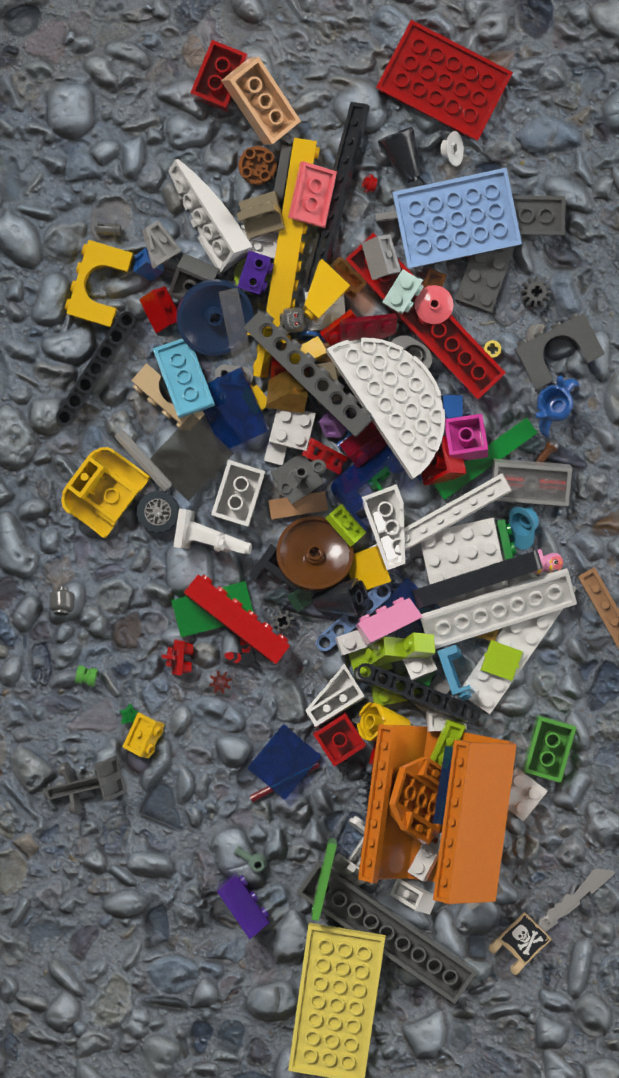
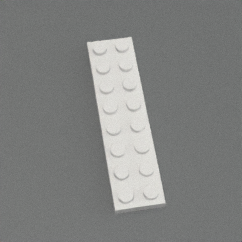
M566 568L423 613L420 620L424 633L434 634L435 649L576 605L577 602L569 571Z
M542 571V573H541L538 577L543 576V575H547V574H550V573H546L545 571ZM563 609L506 626L500 630L496 637V642L523 651L518 664L520 667L516 669L513 680ZM483 655L462 687L472 686L475 693L471 694L472 697L469 700L490 714L513 681L480 670L485 658Z

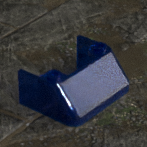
M389 445L381 449L359 468L354 464L351 465L331 484L332 494L364 530L368 527L356 515V512L363 505V499L357 491L385 466L392 473L396 474L405 470ZM420 475L415 477L418 482L423 480Z

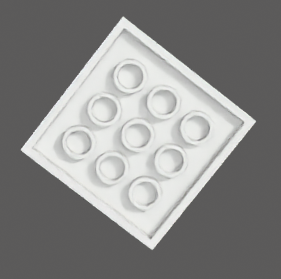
M494 517L447 527L421 542L430 584L504 561ZM506 580L435 603L434 606L435 608L449 606L509 587V583Z

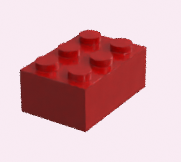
M211 40L191 89V98L227 112L232 96L221 80L248 59V54Z

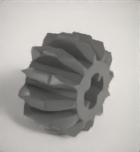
M535 276L533 282L532 278L529 277L527 278L528 284L525 282L521 284L525 288L519 291L520 294H525L521 301L527 299V307L532 302L533 309L537 308V303L542 308L545 306L543 301L547 303L550 301L547 296L552 295V291H546V289L550 288L551 284L544 286L545 278L539 282V276ZM535 288H538L537 291L540 290V294L537 297H534V294L531 293Z

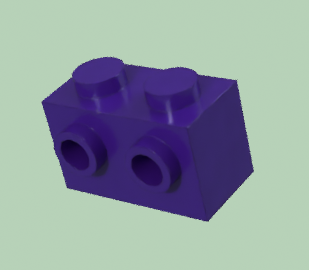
M249 250L237 287L244 292L260 296L261 292L265 293L268 283L265 281L267 274H271L274 263H271V257ZM262 263V266L257 267L256 264ZM255 281L257 284L252 286L250 282Z

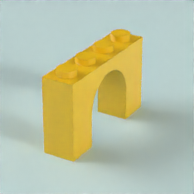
M88 240V243L84 244L81 255H84L82 263L78 262L76 273H78L76 281L73 280L70 291L73 292L71 299H67L65 304L66 314L111 328L118 310L91 300L86 291V282L93 271L104 267L129 274L134 254Z

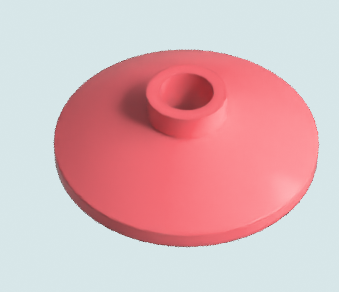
M436 285L427 286L416 296L415 311L424 322L439 324L447 320L451 315L453 299L445 288ZM437 301L438 306L435 308L432 307L431 302Z

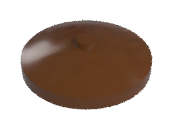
M307 516L300 518L287 526L278 540L276 551L278 567L291 584L303 590L323 591L336 586L347 576L352 565L353 545L351 547L325 519L326 517Z

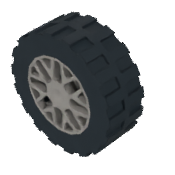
M153 491L144 495L137 506L138 521L148 531L153 533L167 532L177 523L179 505L172 495L163 491Z

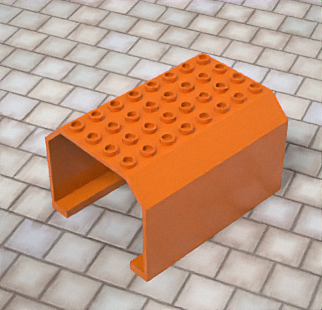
M379 724L359 868V880L370 883H378V879L409 878L420 880L408 873V870L423 843L401 831L398 823L387 810L399 768L421 757L430 758L441 731L428 732L427 726ZM463 732L460 740H454L452 759L447 769L450 771L444 818L440 829L442 835L439 857L427 881L435 882L433 900L446 904L496 902L517 746L514 742ZM435 837L433 842L437 844L438 838Z

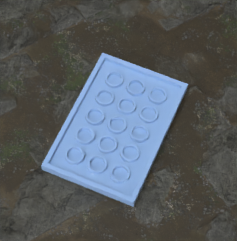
M507 168L392 192L408 269L522 244Z

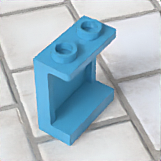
M453 645L437 651L452 695L461 700L471 698V694L475 693L474 688L470 685L461 687L452 661L463 657L461 649Z

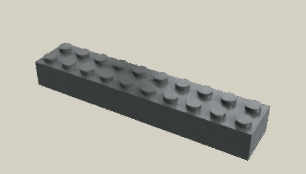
M319 858L296 892L312 905L323 861ZM331 868L321 911L347 929L386 935L383 954L455 1004L476 975V968Z

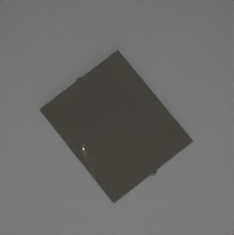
M192 413L150 460L169 479L172 485L190 501L234 453Z

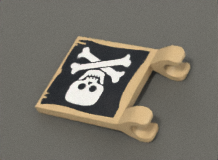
M523 912L498 938L489 944V951L494 954L504 945L518 959L510 967V971L517 975L552 938Z

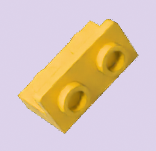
M138 712L122 747L140 757L150 758L155 751L158 738L163 733L165 724Z

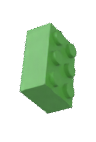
M537 715L522 771L561 783L577 727L569 723Z

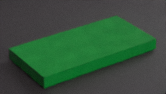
M246 581L221 587L228 592L226 595L231 600L235 598L243 604L242 609L246 612L248 610L253 612ZM187 596L171 600L181 637L224 626Z

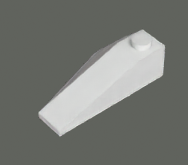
M396 484L361 497L387 570L405 564L404 502Z

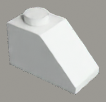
M403 879L396 880L390 896L415 911L429 915L436 902L433 900L432 893Z

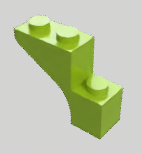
M412 633L406 638L382 637L366 648L365 657L367 663L380 666L409 658L427 659L435 654L434 634Z

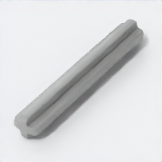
M124 430L116 433L115 438L163 491L168 490L172 483Z

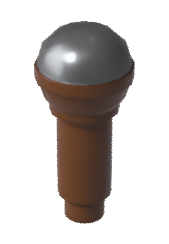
M553 439L547 441L544 451L535 462H544L551 453L556 452L559 448L558 442Z

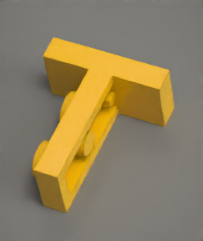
M263 330L265 337H270L273 331ZM258 343L257 359L253 364V376L268 378L272 355Z

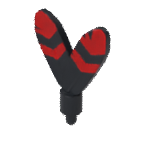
M241 638L239 643L243 654L236 652L224 654L225 658L233 663L251 666L255 671L263 672L260 668L261 665L255 661L252 647Z

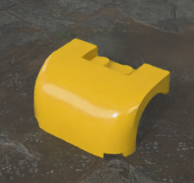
M101 447L93 450L65 486L62 492V507L67 513L75 516L106 539L117 524L118 519L151 477L115 450Z

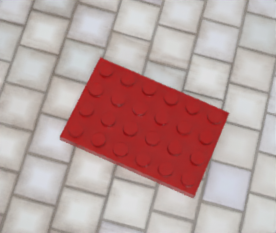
M410 20L376 86V90L478 142L513 72Z

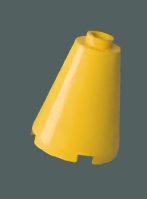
M370 702L361 709L359 713L361 720L360 723H357V728L363 739L376 741L379 724L411 725L408 718L378 703Z

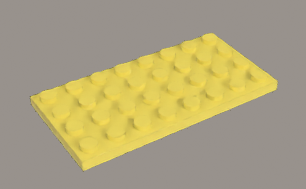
M309 923L288 1071L328 1078H365L386 935Z

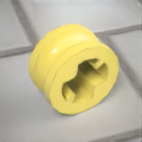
M491 340L485 344L484 350L492 358H495L501 353V345L497 341ZM490 344H494V347L498 349L493 355L490 351H487V347H490Z

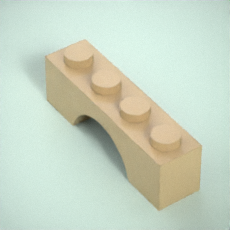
M146 363L131 380L135 383L132 387L140 394L144 391L149 396L147 400L155 407L159 404L163 408L162 413L169 419L175 418L178 421L176 425L182 431L188 430L191 432L205 414L199 411L178 419L174 405L167 402L161 394L160 383L162 376Z

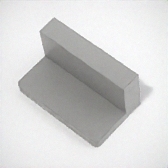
M391 235L377 236L362 243L372 280L401 272Z

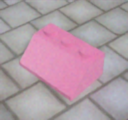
M403 597L393 601L394 606L387 609L385 605L375 610L377 614L371 617L367 614L358 619L359 623L356 624V627L365 645L422 618L421 613L410 598L406 600Z

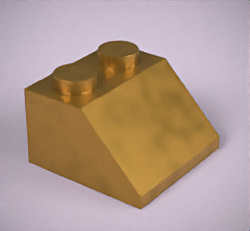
M286 370L269 379L266 408L304 413L308 390ZM305 370V376L309 378L310 371Z

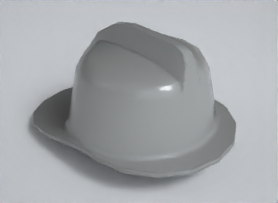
M399 336L391 341L403 347V350L410 353L413 357L416 356L427 369L430 368L432 354L423 343L409 336Z

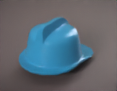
M531 506L526 508L514 507L509 512V524L513 534L509 535L511 542L515 543V547L526 550L533 545L535 529L539 525V519Z

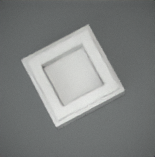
M268 442L264 461L283 465L287 447Z

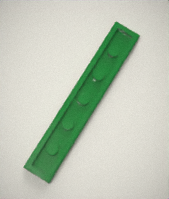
M526 417L488 444L487 458L466 460L464 462L466 474L454 480L433 485L445 500L493 465V459H502L538 432Z

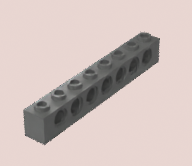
M259 311L243 328L357 437L373 421L370 418L372 414L364 406L360 408L356 404L358 400L351 393L346 395L342 391L344 386L336 379L332 381L328 377L330 373L323 366L319 368L314 363L316 359L309 352L304 354L300 350L302 345L295 339L291 341L286 336L288 332L281 325L277 327L272 323L275 319L267 311L264 314ZM266 327L273 329L270 337L263 335V330ZM281 340L287 343V347L283 351L277 349V343ZM292 355H300L301 360L298 364H292ZM309 367L315 370V374L311 378L305 376V370ZM321 381H327L329 384L328 389L324 392L320 391L318 387ZM336 394H340L343 398L340 405L333 404L332 399ZM349 408H355L357 411L353 419H349L346 415Z

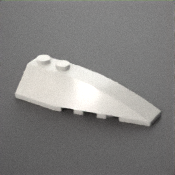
M176 159L169 169V174L178 194L182 193L185 210L189 209L193 218L191 223L193 228L197 227L200 244L214 266L220 268L219 274L245 258L252 246L222 201L191 169L179 159Z

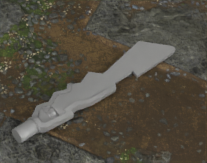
M593 869L573 895L565 894L562 902L555 903L553 908L548 909L546 916L540 918L538 926L545 932L559 923L557 921L559 918L569 914L580 905L581 898L589 891L593 894L615 874V871Z

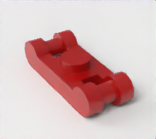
M310 438L309 446L302 455L312 461L317 459L324 461L327 469L340 475L342 472L341 468L344 462H347L348 457ZM317 447L319 450L317 454L314 455L313 453Z

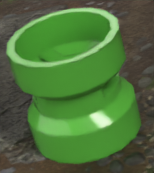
M79 665L75 683L80 685L85 683L90 687H94L98 669H88L83 665Z

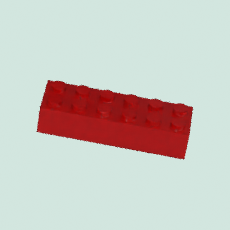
M198 574L184 591V595L270 662L276 664L290 647L287 644L289 640L282 634L277 636L273 633L272 630L274 628L268 623H260L257 620L258 616L251 610L246 612L242 609L243 604L237 599L233 598L231 600L226 596L228 592L220 586L215 588L211 584L212 580L205 574L202 576Z

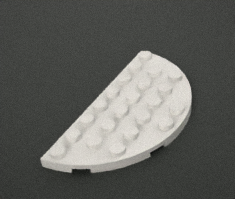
M361 338L354 341L346 340L325 350L362 407L364 406L372 414L370 416L373 420L372 422L411 480L414 479L430 464L439 449L444 433L445 410L442 406L441 392L432 374L416 356L413 357L410 353L403 350V347L382 339Z

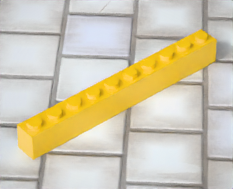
M294 138L282 209L285 229L279 231L266 309L275 319L272 323L277 327L280 325V313H283L286 308L295 307L296 299H293L292 296L293 291H297L299 282L295 277L296 272L301 270L302 261L298 259L299 253H303L305 242L301 240L302 234H306L308 226L306 223L288 218L299 165L302 161L314 164V159H318L320 147H316L317 141ZM266 327V328L264 329V330L273 331V329H272L271 327Z

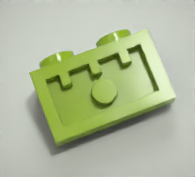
M342 504L325 518L350 547L367 533Z

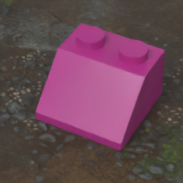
M482 414L445 419V431L450 457L465 460L488 457V445Z

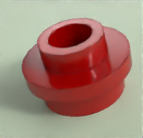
M369 174L368 177H364L362 188H364L365 193H373L377 185V178L373 174Z

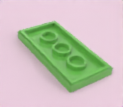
M334 838L328 840L312 907L311 918L319 921L337 847V839Z

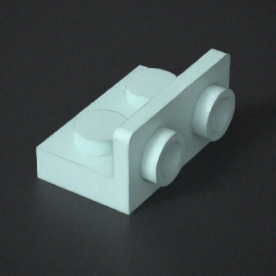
M402 269L382 303L401 315L404 311L408 313L413 305L411 299L414 295L418 296L424 287L421 285L423 280Z

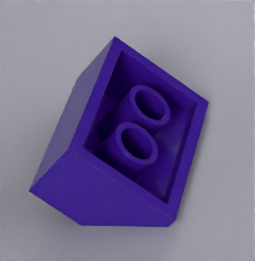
M237 872L219 884L217 892L247 937L251 939L269 923L268 917H270V914L265 907L261 908L257 902L259 901L257 894L254 891L250 892L247 887L248 881Z

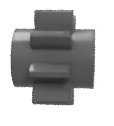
M278 610V616L272 615L276 621L271 625L278 626L277 632L280 629H284L287 633V627L294 626L290 623V620H293L294 617L288 616V610L285 614ZM286 616L288 624L280 626V622L277 619Z

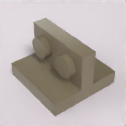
M269 192L239 202L241 212L237 213L238 221L244 224L247 239L251 240L285 229L277 192Z

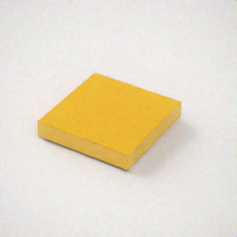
M378 545L353 554V561L349 571L351 579L358 578V581L362 580L366 590L391 582Z

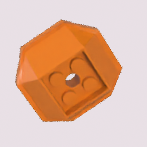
M421 757L399 768L387 810L398 823L401 831L423 844H430L432 839L440 832L444 818V805L450 771L429 757Z

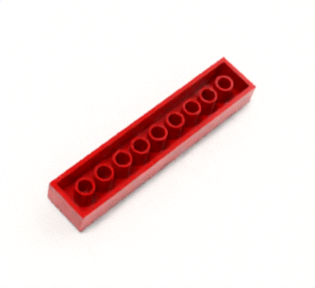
M372 233L365 241L373 239L377 236L374 233ZM362 244L345 259V263L382 302L401 273L386 275L372 280ZM398 259V262H399V266H400L401 271H402V269H403V270L407 271L408 273H410L411 275H413V274L406 268V266ZM416 295L411 299L413 305L408 313L404 311L401 315L389 308L476 401L506 374L452 315L439 324L424 322L415 311ZM432 301L431 306L434 308L437 307L438 302Z

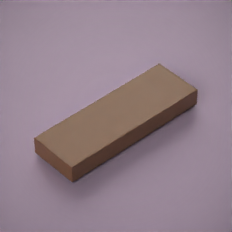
M325 491L311 493L306 497H302L293 505H291L287 498L268 500L271 519L328 510Z

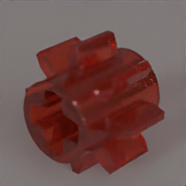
M217 670L216 677L210 676L213 679V683H210L209 686L215 687L214 693L217 690H221L224 694L226 687L231 689L228 682L233 679L226 677L227 671L224 674H220V671ZM218 677H221L222 680H226V682L223 684V687H220V684L216 685Z

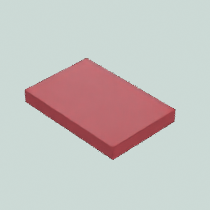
M304 161L300 162L288 218L319 228H325L337 172Z

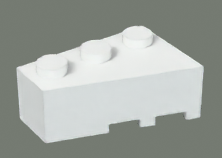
M343 664L305 711L314 726L318 728L366 697L347 666Z

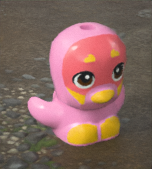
M538 550L543 569L534 571V574L540 575L542 571L550 573L562 569L563 558L560 554L550 553L543 556L542 550Z

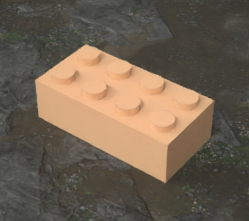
M250 57L221 80L263 144H274L301 122L259 57Z

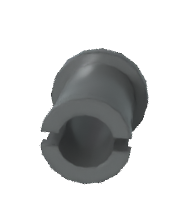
M98 222L96 233L97 235L120 236L121 224H117V222H114V224Z

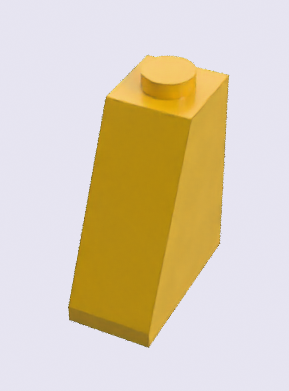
M323 259L318 263L303 306L304 315L316 323L350 287Z

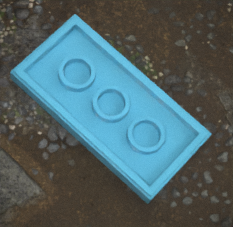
M183 339L153 348L178 419L215 406L195 351Z

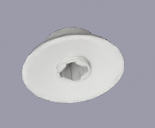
M453 131L448 135L447 140L442 141L441 154L452 165H460L464 152L463 141L460 134Z

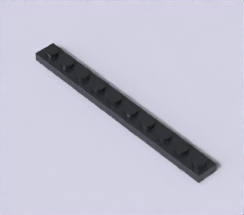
M350 102L333 171H336L337 174L325 228L318 227L302 286L305 289H310L319 261L323 259L328 265L330 263L370 110L368 104Z

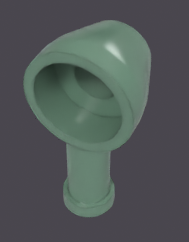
M237 846L233 854L246 860L251 871L261 873L267 868L268 863L264 855L259 853L251 855L241 849L240 846ZM255 862H261L262 866L256 868L254 864Z

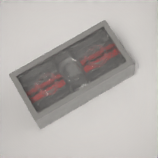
M493 459L492 479L500 474H504L512 489V492L496 501L569 506L572 476L570 464Z

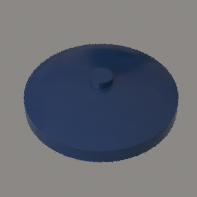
M220 279L207 280L190 288L181 299L176 314L177 327L185 343L196 352L211 356L223 355L238 348L248 337V331L243 327L254 317L253 308L247 295L237 285Z

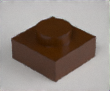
M429 268L423 285L424 287L432 285L443 287L447 275Z

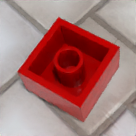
M343 712L313 732L314 737L334 767L367 746L346 712Z

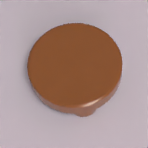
M261 146L247 148L239 159L238 167L240 175L246 182L252 185H264L274 177L277 163L274 154L270 150Z

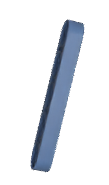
M387 584L374 587L367 593L368 599L373 601V607L367 610L365 615H370L389 598L391 590ZM380 586H384L388 590L385 597L377 595L376 591ZM342 615L318 636L316 640L318 649L328 651L337 644L335 637L341 635L334 633L335 625L341 624L344 626L345 631L342 634L344 635L353 630L356 624L359 623V620L352 623L348 620V615ZM322 637L329 638V647L322 648L319 645V640Z

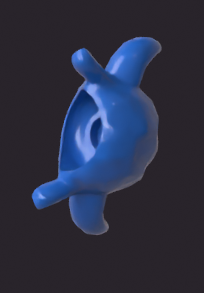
M560 375L557 377L556 385H550L541 390L537 397V409L539 412L535 416L540 418L539 430L543 436H550L549 429L553 421H563L570 415L574 404L570 391L575 386L579 387L577 380H564Z

